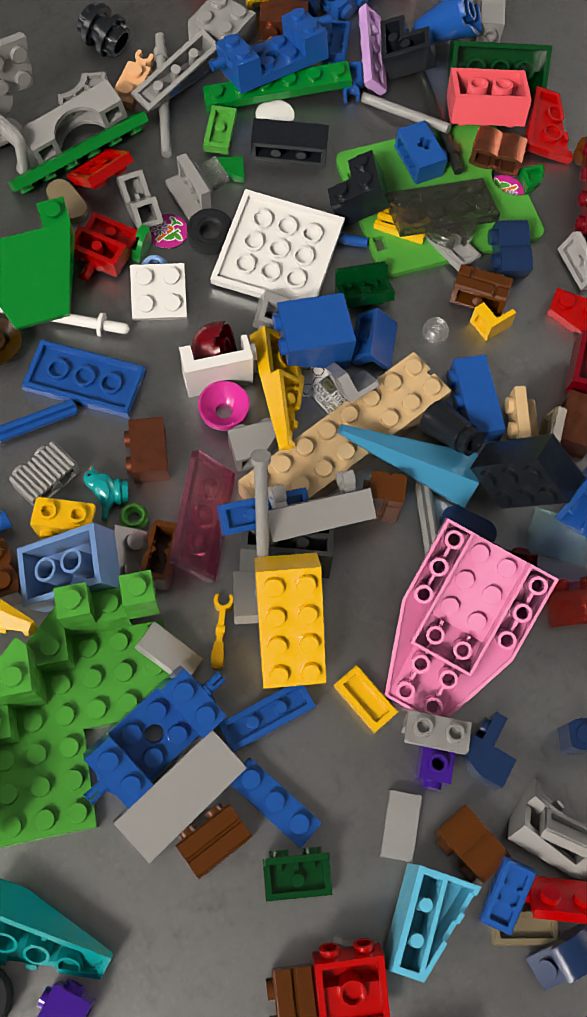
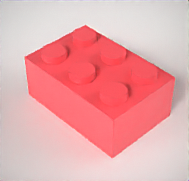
M451 68L446 94L451 124L460 126L468 124L506 126L510 128L515 126L525 127L532 100L525 70Z

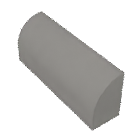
M212 730L204 739L200 737L153 782V787L129 809L126 808L113 820V824L150 864L247 767Z

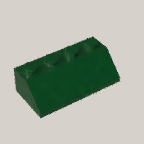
M450 41L448 83L451 68L525 70L532 98L537 86L547 89L553 45Z

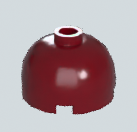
M217 321L201 327L196 332L191 345L194 360L237 351L234 334L230 325L224 324L225 321Z

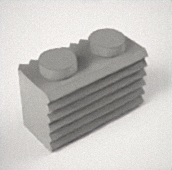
M51 441L49 445L39 447L32 460H29L27 464L18 465L13 470L9 480L13 487L34 507L37 497L52 498L80 474L81 471L78 464L58 444Z

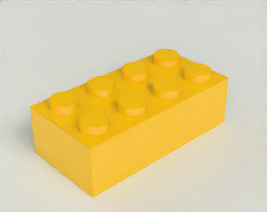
M304 553L254 557L263 688L326 683L322 570L318 554Z

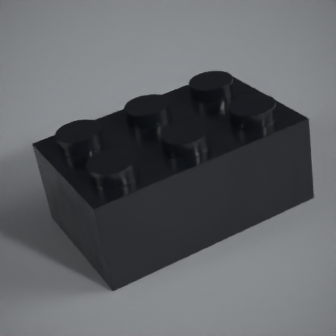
M553 433L486 444L470 467L471 471L478 478L479 483L486 488L493 497L494 502L501 509L569 503L585 478Z

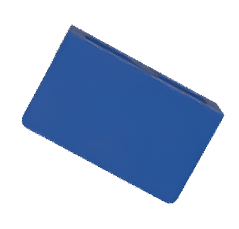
M379 308L357 315L354 330L356 344L351 363L359 366L375 362L384 370H389L392 366L397 323Z

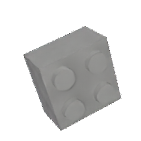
M207 0L188 20L189 40L203 29L215 41L224 39L227 35L238 33L249 44L256 36V13L233 0Z

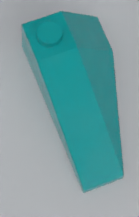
M0 878V965L5 966L7 960L23 962L25 963V969L37 970L38 965L55 967L59 974L100 980L113 957V952L29 889Z

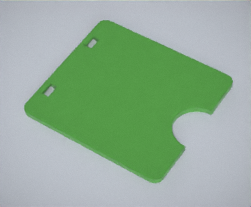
M453 125L449 131L453 143L457 144L460 151L459 159L464 169L463 173L455 175L450 162L447 161L443 176L415 185L394 147L396 139L341 151L336 157V165L344 182L351 178L348 160L372 150L383 171L391 207L432 219L427 233L447 220L481 255L493 253L492 245L488 244V231L496 221L527 220L530 228V243L539 241L544 234V227L529 195H513L502 191L492 179L493 169H483L469 163L478 127L481 125ZM494 125L488 126L497 129V127ZM433 130L441 149L444 148L438 131ZM378 213L359 221L364 236L368 237L367 244L374 262L386 261L388 264V278L449 264L426 240V237L423 244H419L374 229V222L377 220ZM382 240L385 249L378 251L375 241Z

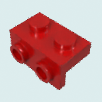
M535 876L525 903H530L533 918L587 924V881Z

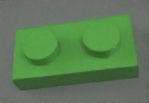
M212 105L203 143L204 152L229 155L237 117V108Z

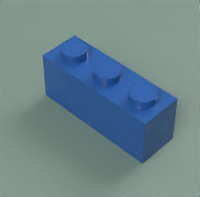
M486 355L453 359L450 370H447L446 378L448 386L453 388L454 409L459 411L460 415L482 431L484 434L483 443L500 441L506 427Z

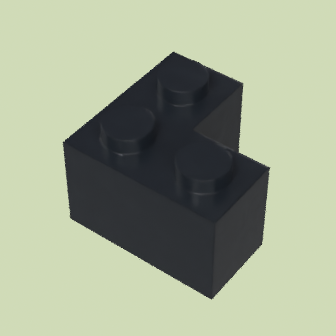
M404 14L380 21L382 61L390 80L437 67L436 46L429 26L409 31Z
M372 150L348 160L351 179L328 188L332 210L335 215L345 217L343 228L391 207L384 174Z

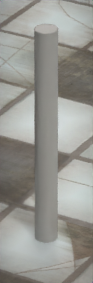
M363 92L360 101L417 123L425 120L430 128L446 134L451 129V123Z

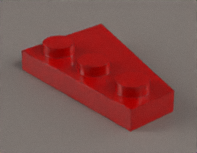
M539 86L535 88L525 138L528 140L525 151L569 165L573 160L572 151H568L567 142L569 141L568 132L564 131L563 120L565 117L560 93Z
M557 288L547 315L572 333L578 332L581 334L583 330H587V298Z

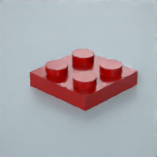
M106 149L68 173L67 177L71 184L98 189L107 183L106 179L112 175L117 176L127 170V165L134 160L129 151Z

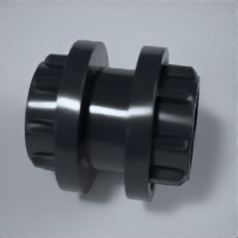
M94 2L87 5L78 18L77 31L81 34V41L87 46H93L96 43V52L102 57H105L107 54L112 58L116 57L125 49L130 38V30L126 26V19L120 14L112 16L111 8L105 3L96 4Z

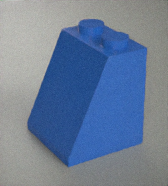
M343 293L277 302L276 314L272 315L273 327L275 331L280 333L281 338L278 339L279 352L281 356L285 355L288 366L326 368L335 362L343 370L350 368L356 338Z

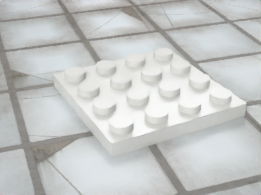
M245 189L210 278L211 284L260 298L266 290L292 300L319 296L343 229L345 217Z

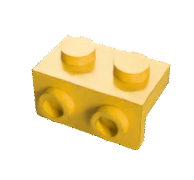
M37 497L30 525L36 535L43 540L93 523L96 506L92 503Z

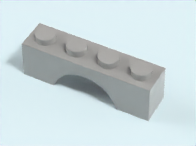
M105 79L18 130L25 138V142L37 162L41 164L62 153L63 141L66 135L75 127L83 124H97L107 129L128 116L121 98L110 82Z

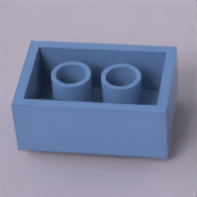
M93 522L17 548L23 608L45 613L51 611L55 606L53 588L82 582L87 583L91 592L120 587L118 578L120 576L115 532Z

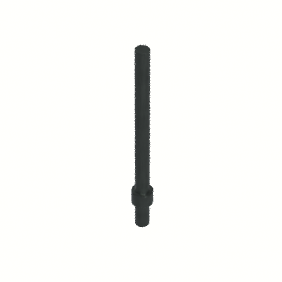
M426 71L417 72L416 76L432 117L445 121ZM438 131L444 146L443 149L447 154L448 162H450L454 174L460 175L464 169L459 159L460 151L458 146L453 143L450 133L446 134Z

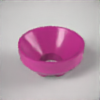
M231 381L214 382L208 385L199 396L198 409L200 416L213 429L221 431L231 430L233 427L242 424L249 413L250 402L246 391ZM227 406L232 409L233 413L229 418L224 419L217 416V409Z

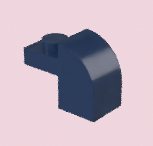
M498 712L489 718L484 717L476 731L480 737L471 733L469 751L466 755L462 754L463 763L468 772L476 780L495 791L504 787L517 760L494 747L508 719Z
M580 923L565 930L557 941L529 953L526 957L528 964L544 991L565 981L570 984L587 974V924Z

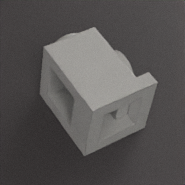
M266 290L258 300V307L252 326L258 329L267 326L274 330L272 315L276 314L277 302L290 301L292 299Z

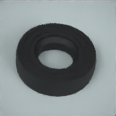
M207 208L196 212L191 216L187 224V237L191 246L203 254L212 255L220 253L232 221L226 213L218 209ZM205 225H216L221 232L215 238H205L201 235L200 231Z

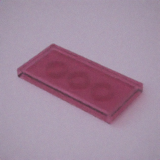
M196 450L191 453L169 563L207 583L216 582L224 540L216 505L231 502L236 473L201 450Z

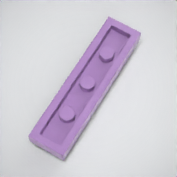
M364 4L359 8L363 82L369 90H373L377 95L381 96L387 92L386 71L381 54V17L367 4Z

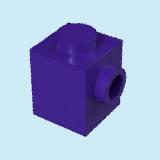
M419 746L414 781L422 782V788L441 791L442 786L450 785L455 753Z
M67 978L66 982L59 981L53 987H46L37 1004V1007L41 1008L37 1017H88L96 999L83 993L85 987L82 984Z

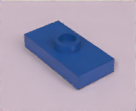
M333 19V24L327 25L329 58L321 62L336 63L346 61L352 22Z
M503 855L478 916L479 921L512 935L537 871Z

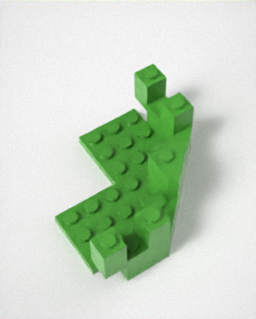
M151 570L118 576L120 587L91 592L86 582L53 588L55 606L40 624L38 631L30 637L26 644L15 637L0 656V848L99 827L96 803L94 805L90 804L89 800L83 795L93 787L91 767L84 761L83 753L88 749L86 731L115 725L170 675L134 648L153 622L133 625L132 619L160 614L156 585ZM163 620L155 621L164 628Z

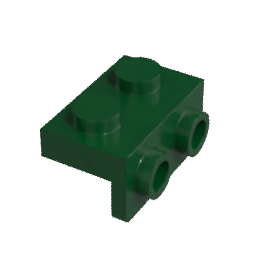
M386 261L335 269V293L344 294L347 308L355 309L359 306L380 305L385 302L395 301V290L388 279V264Z
M321 846L302 848V855L289 856V849L269 851V858L263 859L266 902L333 895L329 863L330 852L322 853Z

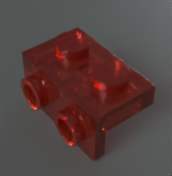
M587 576L581 577L580 581L569 582L566 579L558 580L547 600L548 624L551 627L587 624Z

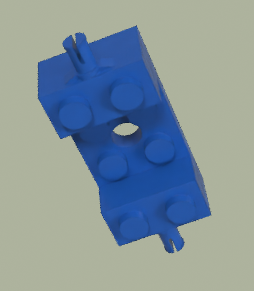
M303 7L293 9L290 13L281 16L283 35L274 36L268 41L251 46L238 33L227 35L224 39L215 42L218 58L209 60V66L213 72L220 69L241 94L329 58L327 30L324 27L333 24L332 16L330 13H327L321 17L314 18Z
M178 666L83 753L84 761L96 773L98 782L83 794L90 804L94 805L108 791L116 795L129 809L154 786L151 780L199 735L204 739L227 717L216 704L212 695L216 689L226 682L218 671L202 684L196 681L185 668ZM152 724L160 725L163 730L161 738L155 742L148 741L145 738V731Z

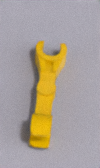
M216 593L214 596V606L219 611L218 624H216L215 636L217 637L211 652V667L213 669H222L224 666L225 650L223 637H225L226 631L225 616L226 612L230 611L234 605L232 594H229V603L226 605L219 604V593Z

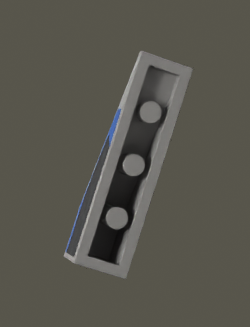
M201 29L135 88L131 95L150 113L201 79L211 70L209 60L218 58L216 41L205 30Z

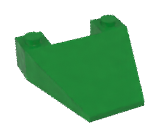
M63 196L36 203L43 228L0 238V308L16 330L70 316L75 234Z

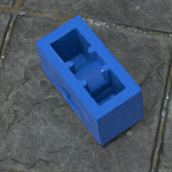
M426 121L397 129L394 147L415 185L443 176L448 161L447 154L443 148L441 149L434 131L430 130Z

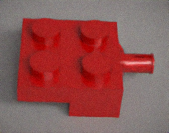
M94 212L84 227L79 225L74 233V260L85 264L78 277L82 281L88 282L94 271L97 270L117 278L131 256L132 248L135 249L139 238L135 235L138 230Z

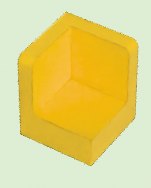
M483 302L475 307L470 322L487 341L510 327L517 312L511 309L505 314L502 312V315L499 317L494 315Z

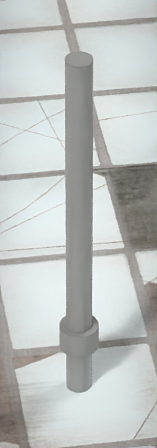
M161 32L155 34L156 47L153 50L157 69L168 60L165 35ZM168 100L159 106L161 152L164 158L172 156Z

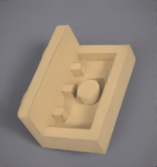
M514 386L509 397L505 399V412L508 414L509 422L507 427L508 439L514 440L538 436L539 429L535 400L527 399L526 386Z

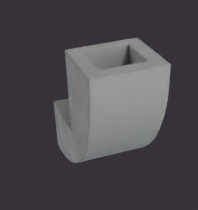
M142 169L115 177L125 206L137 229L141 225L152 227L164 223L156 196L150 195Z

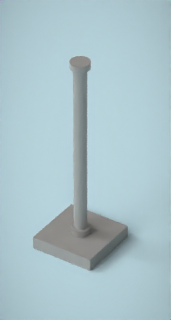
M257 449L250 454V462L254 466L257 557L269 556L268 465L271 463V453L265 449ZM233 571L234 624L258 623L255 572Z

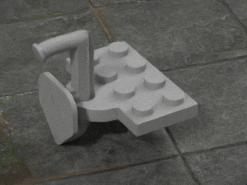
M22 32L0 39V147L8 143L15 147L18 162L16 170L20 174L32 169L29 163L25 138L18 130L22 128V125L14 118L6 116L10 113L13 104V93L35 85L27 38Z

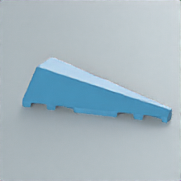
M341 424L336 432L404 475L413 478L462 508L466 507L479 484L478 478L470 469L479 455L477 453L466 456L450 447Z

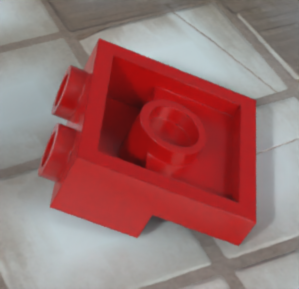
M359 938L353 942V946L342 948L337 943L329 942L320 945L319 951L312 952L319 1017H390L385 958L380 942L374 943L370 938Z

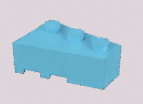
M407 863L384 949L385 968L391 972L424 983L447 946V939L455 926L461 923L465 916L463 914L482 887L421 865Z

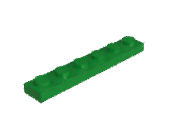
M348 61L303 68L242 94L231 81L203 86L206 110L211 112L212 105L235 108L352 87V77Z
M145 111L137 112L7 181L8 186L12 192L20 191L21 194H24L35 188L34 182L40 179L46 182L56 177V170L62 167L65 170L71 169L79 164L77 159L84 155L87 158H91L101 152L99 147L105 144L111 147L121 142V136L129 132L130 135L140 132L144 129L142 124L149 121Z

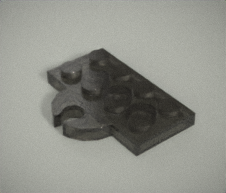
M483 178L388 192L391 205L388 210L400 237L425 233L432 242L446 248L454 247L455 237L451 234L459 235L461 237L460 244L464 247L474 239L478 225L496 222L500 217V212Z

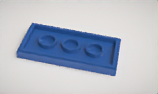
M41 339L21 387L23 391L61 401L72 399L76 405L129 419L147 370L146 366Z

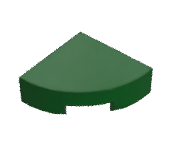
M243 156L217 157L218 167L222 173L231 177L235 182L244 183Z
M543 164L519 169L518 177L526 194L533 192L541 184L545 172Z
M145 225L139 227L135 235L139 238L137 247L131 250L132 260L141 263L153 244L150 228Z

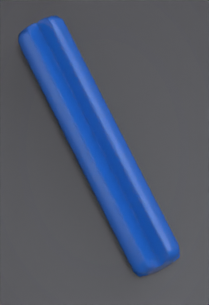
M74 400L64 401L0 425V442H5L77 415L78 409Z

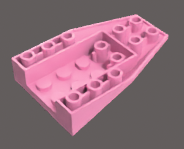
M445 518L402 599L384 696L409 710L447 718L451 717L514 660L559 579L454 521Z

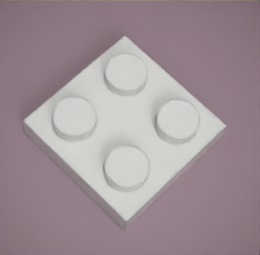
M184 263L130 265L133 321L187 319Z

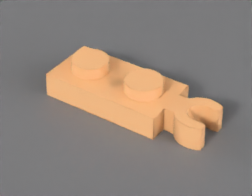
M138 50L135 53L136 62H127L114 87V90L123 102L124 108L133 111L138 101L131 95V92L152 74L151 68L154 66V54L150 53L147 59H142V50Z

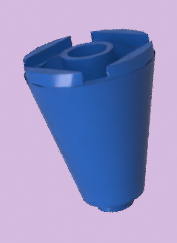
M441 0L415 20L412 31L429 26L434 43L475 37L480 34L478 31L482 30L479 5H473L472 0Z

